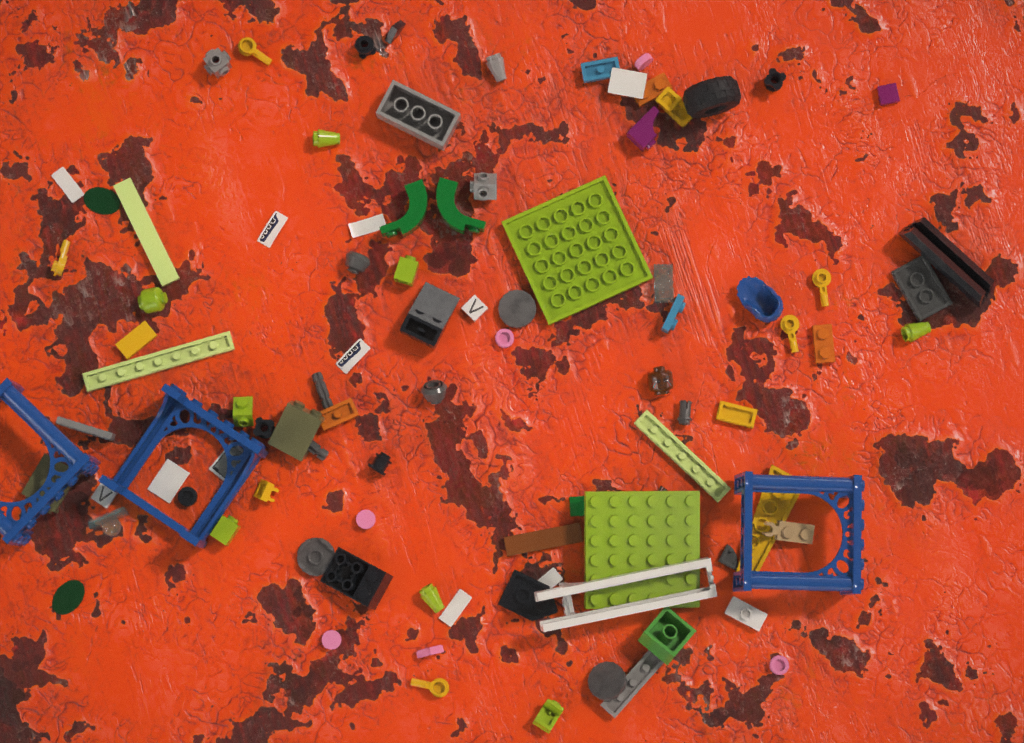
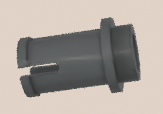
M681 400L679 401L680 408L677 420L680 425H690L692 418H690L692 402Z

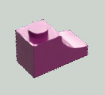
M655 106L627 132V137L642 152L646 148L650 150L656 143L657 134L653 130V123L659 115V110Z

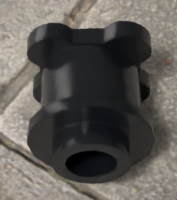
M360 36L356 40L354 46L359 52L361 59L376 53L374 42L369 36Z
M771 68L769 75L764 79L766 89L772 92L780 90L783 81L786 79L785 73H779L775 68Z
M257 418L255 420L256 428L253 430L254 435L264 439L270 438L275 429L273 420ZM267 426V431L262 432V427Z
M381 451L380 454H375L377 456L371 464L368 463V466L385 476L386 473L384 471L392 462L389 461L391 457Z

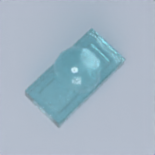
M654 264V303H674L673 264Z
M121 507L87 523L89 528L93 530L102 526L103 532L107 536L112 537L121 531V523L118 519L129 515L127 508Z

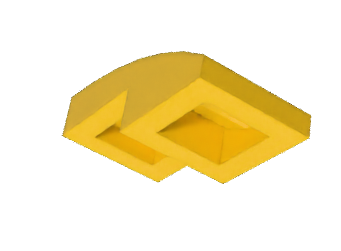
M667 87L656 98L655 101L682 128L692 119L687 114L682 98L670 87Z

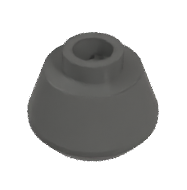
M349 251L346 253L345 265L348 267L349 272L358 275L359 272L363 273L370 265V259L360 253Z
M440 380L428 381L422 386L421 393L431 404H439L445 398L447 385Z

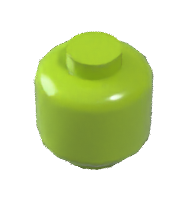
M159 287L144 289L138 295L139 308L146 313L162 311L165 308V303L168 302L167 294Z

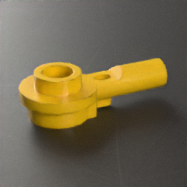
M245 37L239 41L238 50L242 55H253L268 66L273 61L257 49L256 42L252 38Z
M63 240L59 260H54L51 269L54 272L53 276H62L68 257L66 255L71 243L68 240Z
M818 269L813 273L812 281L819 288L821 306L827 307L829 306L827 286L831 282V275L826 269Z
M786 315L782 318L780 327L785 334H788L791 353L799 352L795 334L799 328V320L794 315Z
M415 678L411 679V686L429 689L436 697H444L449 692V684L443 678L434 679L432 682Z

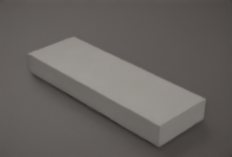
M60 416L56 420V424L112 442L116 436L114 433Z

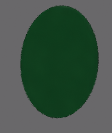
M95 187L89 189L84 194L86 206L95 213L108 215L115 213L120 208L119 197L109 189Z
M67 581L57 589L52 600V607L56 613L61 615L68 614L80 605L85 593L84 586L80 581Z

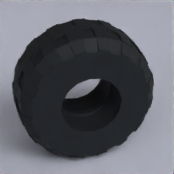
M731 76L715 77L699 82L687 88L683 95L687 114L692 118H705L723 113L739 105L741 100L738 83Z

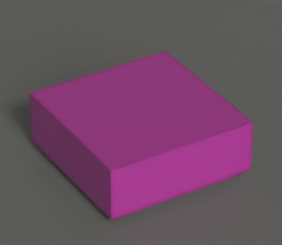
M896 83L877 86L880 106L900 102Z

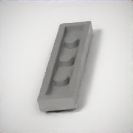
M648 650L626 675L627 683L625 690L618 695V698L603 701L600 706L616 718L664 662Z

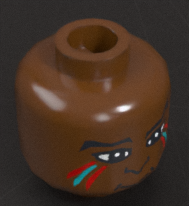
M665 366L654 367V371L648 374L649 390L654 392L655 395L670 393V390L674 387L672 371L665 370Z

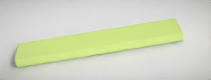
M128 178L114 185L113 187L162 287L179 280L180 277L132 179Z
M648 410L633 423L717 503L731 489Z

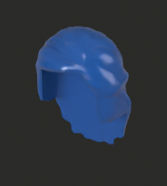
M748 276L739 281L737 296L742 305L756 319L764 323H770L780 317L783 311V301L772 287L766 285L757 277L751 278Z

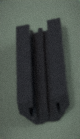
M923 217L907 225L898 233L973 303L981 308L988 298L994 280L935 226Z

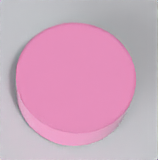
M646 53L639 57L634 65L638 71H641L651 64L653 58L649 53Z
M500 329L495 335L496 344L501 348H509L514 342L512 331Z
M362 510L357 514L356 522L362 529H370L374 526L376 517L372 511Z
M335 630L326 631L322 636V644L330 650L338 648L342 642L341 635Z
M774 656L769 662V668L776 675L785 674L789 669V661L784 656Z

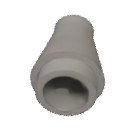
M500 53L487 57L486 65L496 82L507 79L504 58L501 57Z

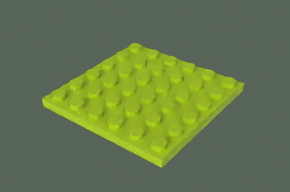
M605 175L501 222L548 325H552L653 279Z
M584 491V582L700 559V491ZM700 569L584 592V609H600L700 588ZM700 600L669 606V608L700 607Z

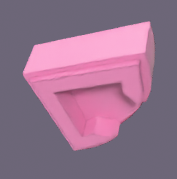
M443 645L417 650V658L444 652Z

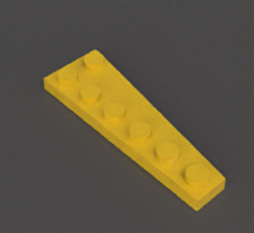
M771 465L768 475H791L774 465ZM761 493L752 520V571H760L775 542L774 535L771 537L762 535V532H769L770 526L764 525V522L769 521L776 525L777 520L786 521L800 494ZM740 559L735 572L740 571Z

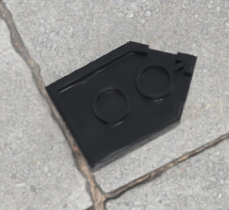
M514 569L498 605L531 621L558 613L554 599L535 601L534 592L550 589V586Z

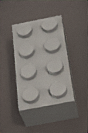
M392 80L376 111V117L445 151L461 120V113Z

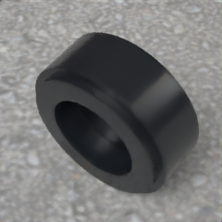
M184 487L179 491L178 500L182 505L192 506L197 502L198 494L195 489Z

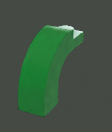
M440 177L436 190V200L439 213L446 224L461 234H464L466 227L473 233L479 234L480 231L484 232L486 228L485 221L465 216L456 208L455 197L459 187L458 182Z
M422 179L405 185L409 198V209L401 219L379 227L382 237L387 236V238L398 235L397 232L401 231L404 238L412 234L422 224L428 209V197Z

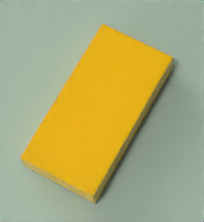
M144 321L115 345L126 359L129 360L158 335Z
M720 400L715 420L753 429L758 410Z

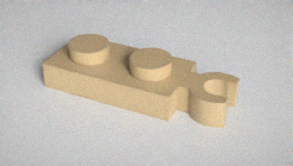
M777 520L776 525L769 521L764 522V525L770 526L769 532H762L764 536L771 537L774 535V539L780 541L813 543L815 525Z

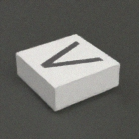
M474 295L461 309L475 322L488 307Z
M100 483L91 499L108 509L118 493Z

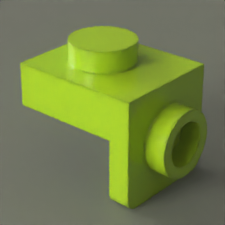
M253 396L233 397L232 416L235 427L254 426Z
M547 699L532 724L549 734L564 708L557 701Z

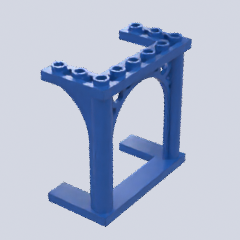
M6 378L0 384V402L3 400L43 439L50 456L48 476L42 487L35 494L18 502L0 501V533L4 536L2 539L9 545L25 546L32 539L31 535L34 532L30 529L36 525V519L40 515L44 516L51 509L50 505L64 496L65 493L63 491L68 486L72 487L79 480L77 477L80 474L87 477L94 475L99 470L101 462L96 457L83 453L22 394L25 389L20 384ZM58 451L59 455L62 454L64 457L55 458L54 454ZM59 462H66L69 467L65 472H58L55 470V465ZM54 475L61 476V478L55 480V483L52 482ZM41 491L45 492L43 496L40 495ZM31 503L32 508L29 507L26 513L25 505ZM4 506L8 508L6 516L4 515L5 512L1 510ZM16 506L21 509L22 513L21 518L17 521L12 517V510Z
M165 383L161 389L165 393V397L154 420L114 478L102 475L98 481L178 532L179 536L194 546L204 549L208 543L205 540L260 459H265L268 452L265 450L266 446L254 437L250 440V435L242 430L237 432L233 429L235 425L226 419L222 422L217 418L219 415L211 409L206 411L201 408L203 404L193 398L191 401L186 398L187 393L173 383L170 386ZM182 410H187L190 414L188 423H183L180 419ZM194 413H196L198 420L201 418V423L196 424L194 422ZM175 416L177 425L171 426L170 424L174 421L172 419ZM212 427L216 428L215 432H211ZM182 428H198L212 434L221 443L227 458V473L224 482L191 531L128 489L159 442L169 433ZM229 437L228 440H236L237 442H233L230 445H228L225 443V439ZM241 446L244 450L241 455L232 456L230 454L231 448ZM233 460H234V461H240V460H241V462H240L239 464L236 463V467H235V468L232 466V461H233Z
M745 471L734 475V495H741L740 571L733 572V592L751 591V589L839 591L840 595L861 594V590L864 589V579L861 578V570L864 569V559L861 558V551L864 550V539H861V532L864 531L865 525L864 519H862V511L865 508V502L862 499L865 482L862 480V475H852L849 477L753 474L752 471ZM753 492L810 494L826 501L837 513L842 527V541L834 559L825 567L813 572L752 571ZM834 492H837L838 494H836L833 500H831L828 494L830 493L834 495ZM839 498H849V503L844 508H839L837 502ZM849 510L847 516H849V519H845L844 512ZM846 532H849V537L845 536ZM845 549L849 551L847 553L849 559L843 556ZM842 560L848 565L846 573L839 571L837 561ZM832 568L837 576H833V573L828 574V570Z

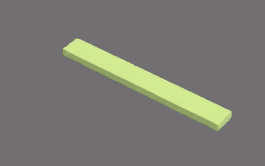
M227 331L82 373L86 391L92 392L235 350L231 333Z

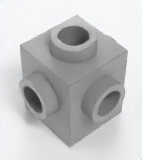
M218 47L215 50H209L205 54V58H203L206 64L204 68L210 75L214 74L217 79L226 75L232 68L229 62L231 57L225 50L221 52Z
M474 173V181H470V192H474V200H497V173Z

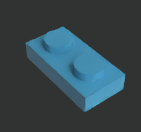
M618 57L580 63L584 83L610 79L612 67L620 69Z
M677 295L661 331L668 334L670 329L674 330L678 322L675 317L678 312L682 313L686 305L683 302L684 296Z

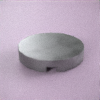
M509 291L499 301V316L503 323L509 327H525L535 317V301L525 291Z
M323 538L307 539L298 549L297 562L303 572L312 576H320L326 571L335 551L332 545Z
M606 661L599 663L589 674V689L600 700H614L626 688V674L614 662Z

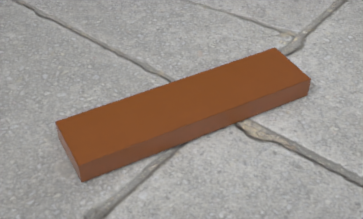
M580 523L507 536L504 537L507 556L580 543L583 542Z

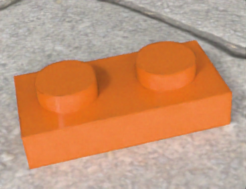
M663 72L646 81L643 99H634L638 106L642 107L655 100L667 87H670L672 90L673 87Z
M832 324L812 325L815 364L834 363L835 352Z
M352 398L319 411L322 413V417L326 418L321 423L324 431L359 416Z

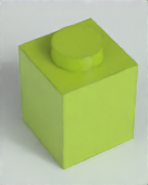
M405 255L404 258L400 256L394 281L413 286L419 268V262L416 261L415 257Z
M222 515L210 535L224 545L229 546L241 526L237 525L238 520L231 515L228 517Z

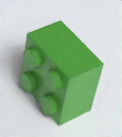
M664 607L637 641L668 666L696 630L669 607Z

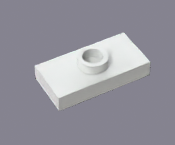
M734 596L724 614L758 632L768 615Z

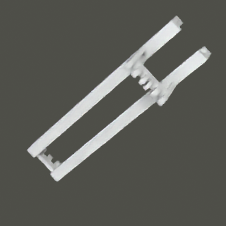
M705 557L586 582L559 583V587L534 592L536 602L563 597L561 600L565 608L563 611L566 615L539 621L541 631L547 632L718 597L716 585L713 581L711 558ZM706 568L708 587L581 613L574 612L571 596L573 594Z

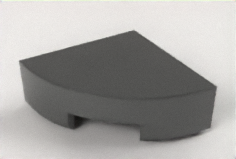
M727 544L718 562L736 570L738 565L736 553Z

